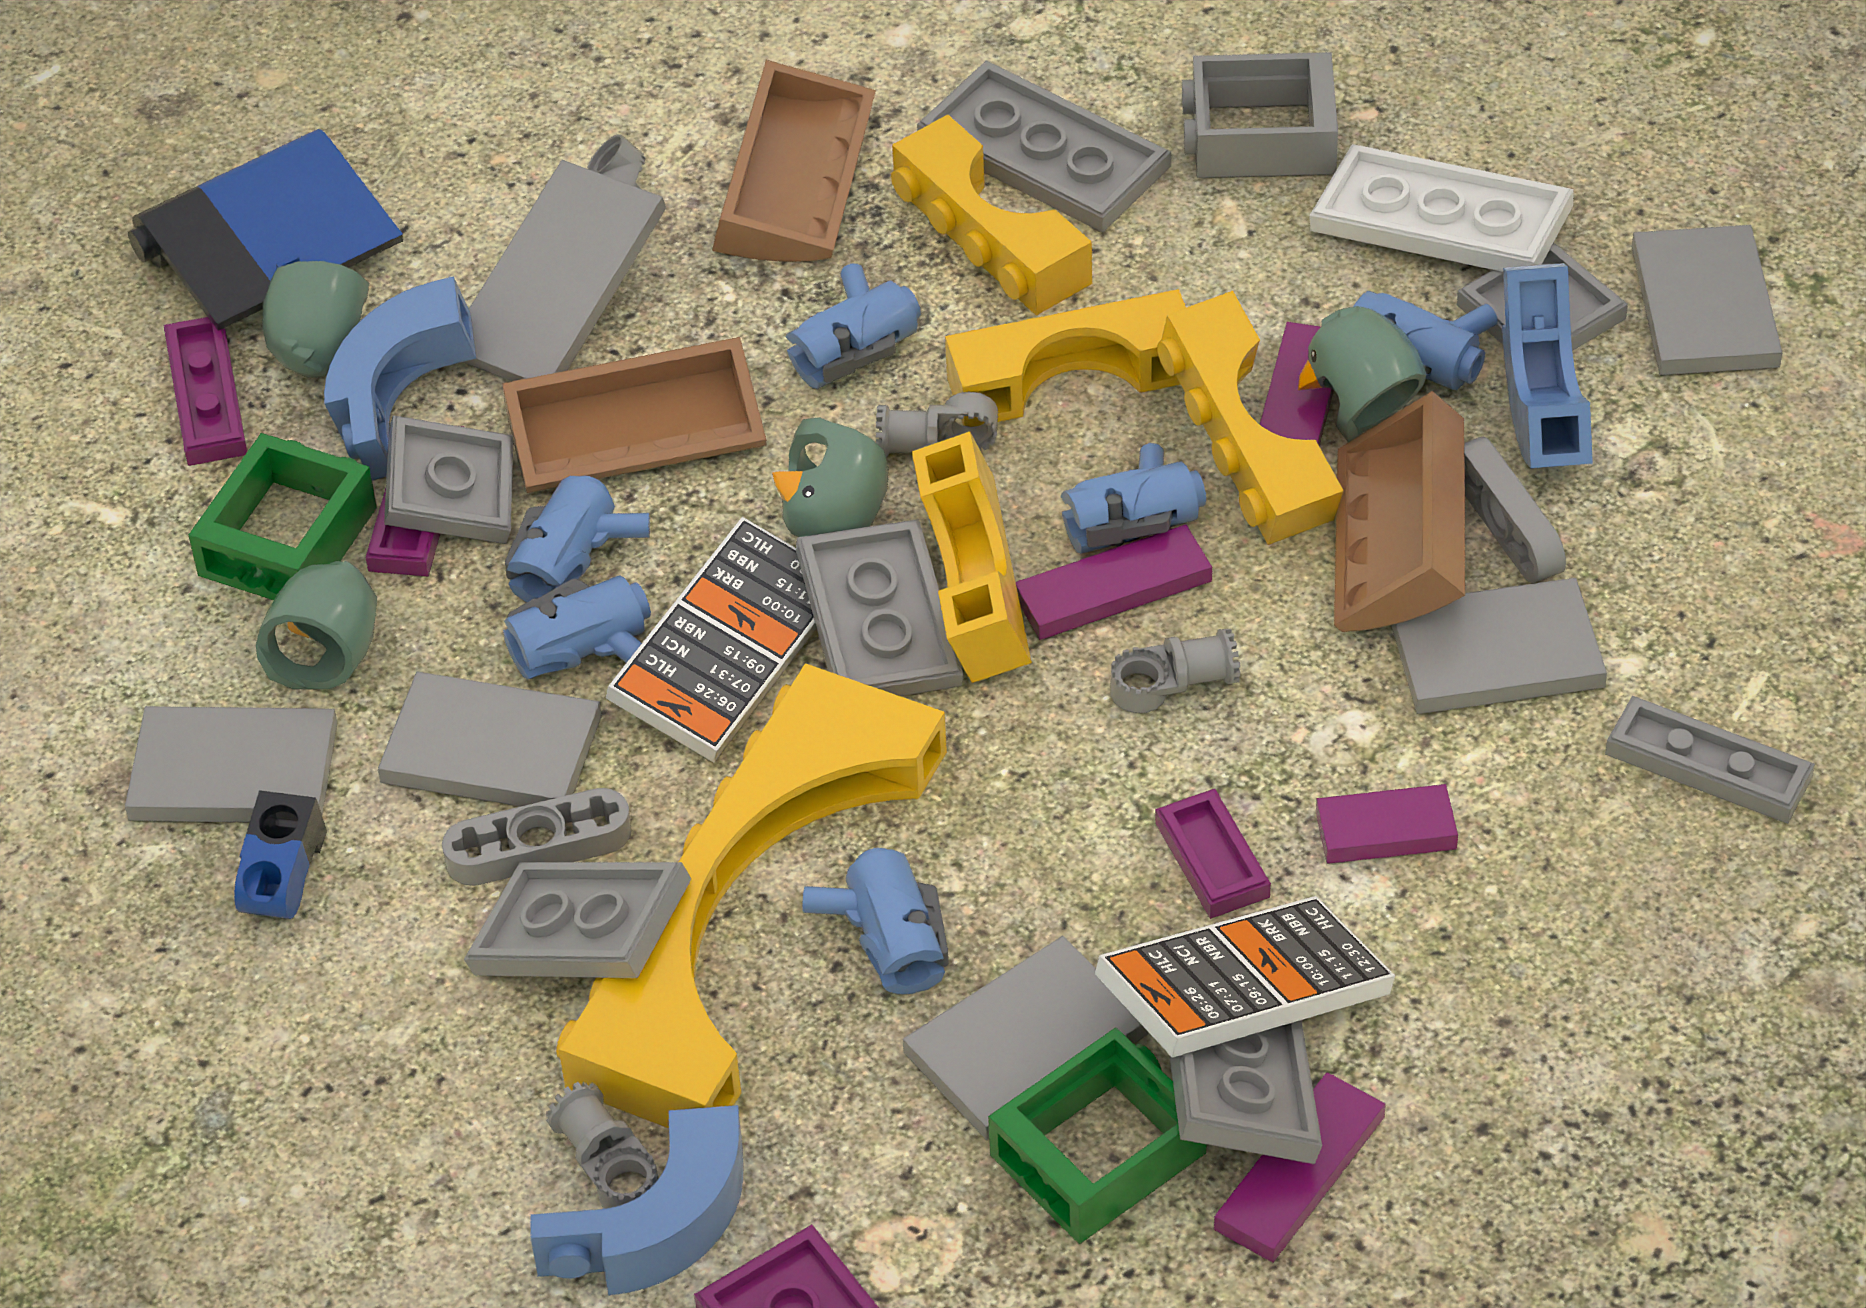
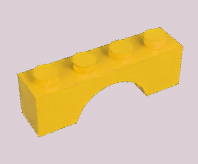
M948 114L892 144L893 172L891 173V181L899 197L905 202H912L928 217L937 232L947 234L964 250L971 263L977 267L982 266L998 280L1004 292L1011 299L1020 300L1037 316L1092 284V241L1057 210L1038 213L1010 212L989 204L979 196L985 188L983 145Z
M1176 289L945 336L947 380L953 396L962 392H976L990 397L996 403L998 409L997 422L1023 417L1026 402L1031 393L1047 379L1068 371L1098 370L1124 379L1140 393L1181 385L1176 375L1169 376L1164 370L1158 355L1157 345L1162 338L1167 314L1184 309L1186 306L1180 290ZM964 416V419H961L963 426L968 427L980 426L985 423L978 420V417L970 419L968 416Z
M1230 291L1167 314L1162 338L1158 342L1157 349L1164 370L1169 376L1176 375L1185 391V405L1191 420L1197 426L1203 425L1211 439L1212 455L1217 468L1222 475H1230L1239 491V504L1244 518L1250 526H1258L1266 543L1270 545L1333 521L1344 490L1316 440L1291 439L1274 434L1259 425L1243 406L1237 386L1252 371L1260 339L1235 293Z
M969 431L912 451L920 498L933 527L945 568L947 588L939 590L938 594L946 637L972 683L1031 664L1032 661L995 479L971 432Z

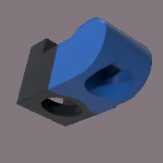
M259 790L241 849V861L235 880L234 902L238 912L291 919L296 915L302 900L304 882L313 854L320 853L327 833L316 797ZM275 813H292L298 818V821L278 819Z

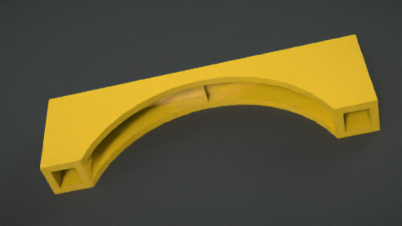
M805 663L792 685L785 684L780 689L774 702L772 716L763 730H755L750 736L744 750L743 761L733 777L726 776L721 781L714 797L713 808L703 824L697 823L689 831L684 843L683 855L679 862L683 863L692 879L638 978H595L590 990L589 1002L577 1021L570 1020L563 1028L557 1043L556 1054L561 1060L565 1088L569 1087L572 1091L574 1083L579 1082L582 1085L585 1082L588 1086L590 1083H595L604 1096V1104L669 1128L668 1110L734 1106L741 1094L737 1053L720 1035L708 1017L695 985L696 963L700 944L708 922L718 903L732 883L756 858L790 833L813 821L865 804L890 800L919 799L947 753L945 712Z

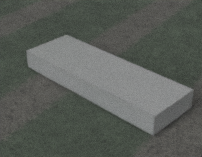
M1635 696L1631 697L1608 737L1605 755L1787 824L1791 820L1813 778L1815 763Z

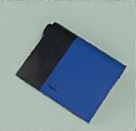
M319 128L132 217L134 229L128 231L130 244L139 260L143 263L150 260L157 268L169 264L218 331L263 310L265 295L271 278L278 267L300 261H325L349 268L403 242L402 232L331 139Z

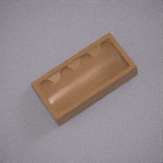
M766 60L719 219L712 251L750 259L784 262L815 261L832 258L876 90Z
M740 337L502 383L505 409L527 493L556 488L561 480L569 476H590L601 479L767 446Z
M1431 391L1338 448L1337 480L1344 491L1336 513L1334 626L1341 632L1368 630L1408 621L1442 608L1465 596L1464 418Z

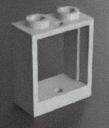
M1332 52L1193 56V79L1182 80V113L1194 114V119H1184L1185 154H1196L1197 178L1329 175L1336 172L1338 125ZM1308 105L1309 127L1210 128L1209 108Z

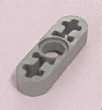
M1482 436L1465 442V496L1522 576L1528 582L1536 583L1564 572L1566 557L1558 533L1491 441Z
M596 788L460 821L447 830L442 840L447 872L456 882L475 886L512 877L520 862H576L615 852L622 848L631 836L629 806L626 799L617 791L607 788ZM605 816L609 824L597 826L593 818ZM572 822L575 834L567 836L565 823ZM536 827H544L555 833L548 843L540 846H529L519 840L523 833ZM508 838L509 850L502 851L501 840L499 841V839ZM471 847H478L481 855L469 858L465 850Z

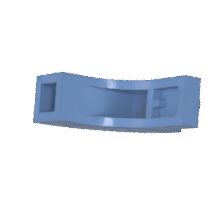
M1560 263L1503 268L1506 325H1502L1505 372L1511 415L1521 455L1530 468L1593 464L1590 402L1581 394L1573 360L1568 266Z
M454 276L416 286L376 307L346 336L329 366L324 389V404L344 440L349 457L354 460L360 458L363 465L369 466L372 481L384 478L387 475L390 413L401 392L410 383L427 372L476 359L471 313Z
M738 1105L668 1110L670 1148L666 1167L657 1182L638 1198L626 1204L607 1209L530 1214L531 1243L538 1277L557 1276L572 1279L584 1276L587 1273L605 1272L608 1295H616L645 1289L662 1283L678 1275L703 1257L729 1226L741 1197L744 1164Z

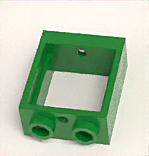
M260 433L188 534L198 576L274 600L286 582L300 569L310 565L330 564L335 561H341L377 509L369 466L360 464L349 457H338L306 447L294 440H283ZM273 483L329 500L296 548L241 531V528Z
M1117 1027L988 1116L990 1156L1079 1245L1206 1154L1207 1144L1180 1139L1173 1081L1162 1071L1157 1058L1145 1045L1140 1043L1134 1045ZM1115 1087L1163 1134L1093 1184L1045 1135Z

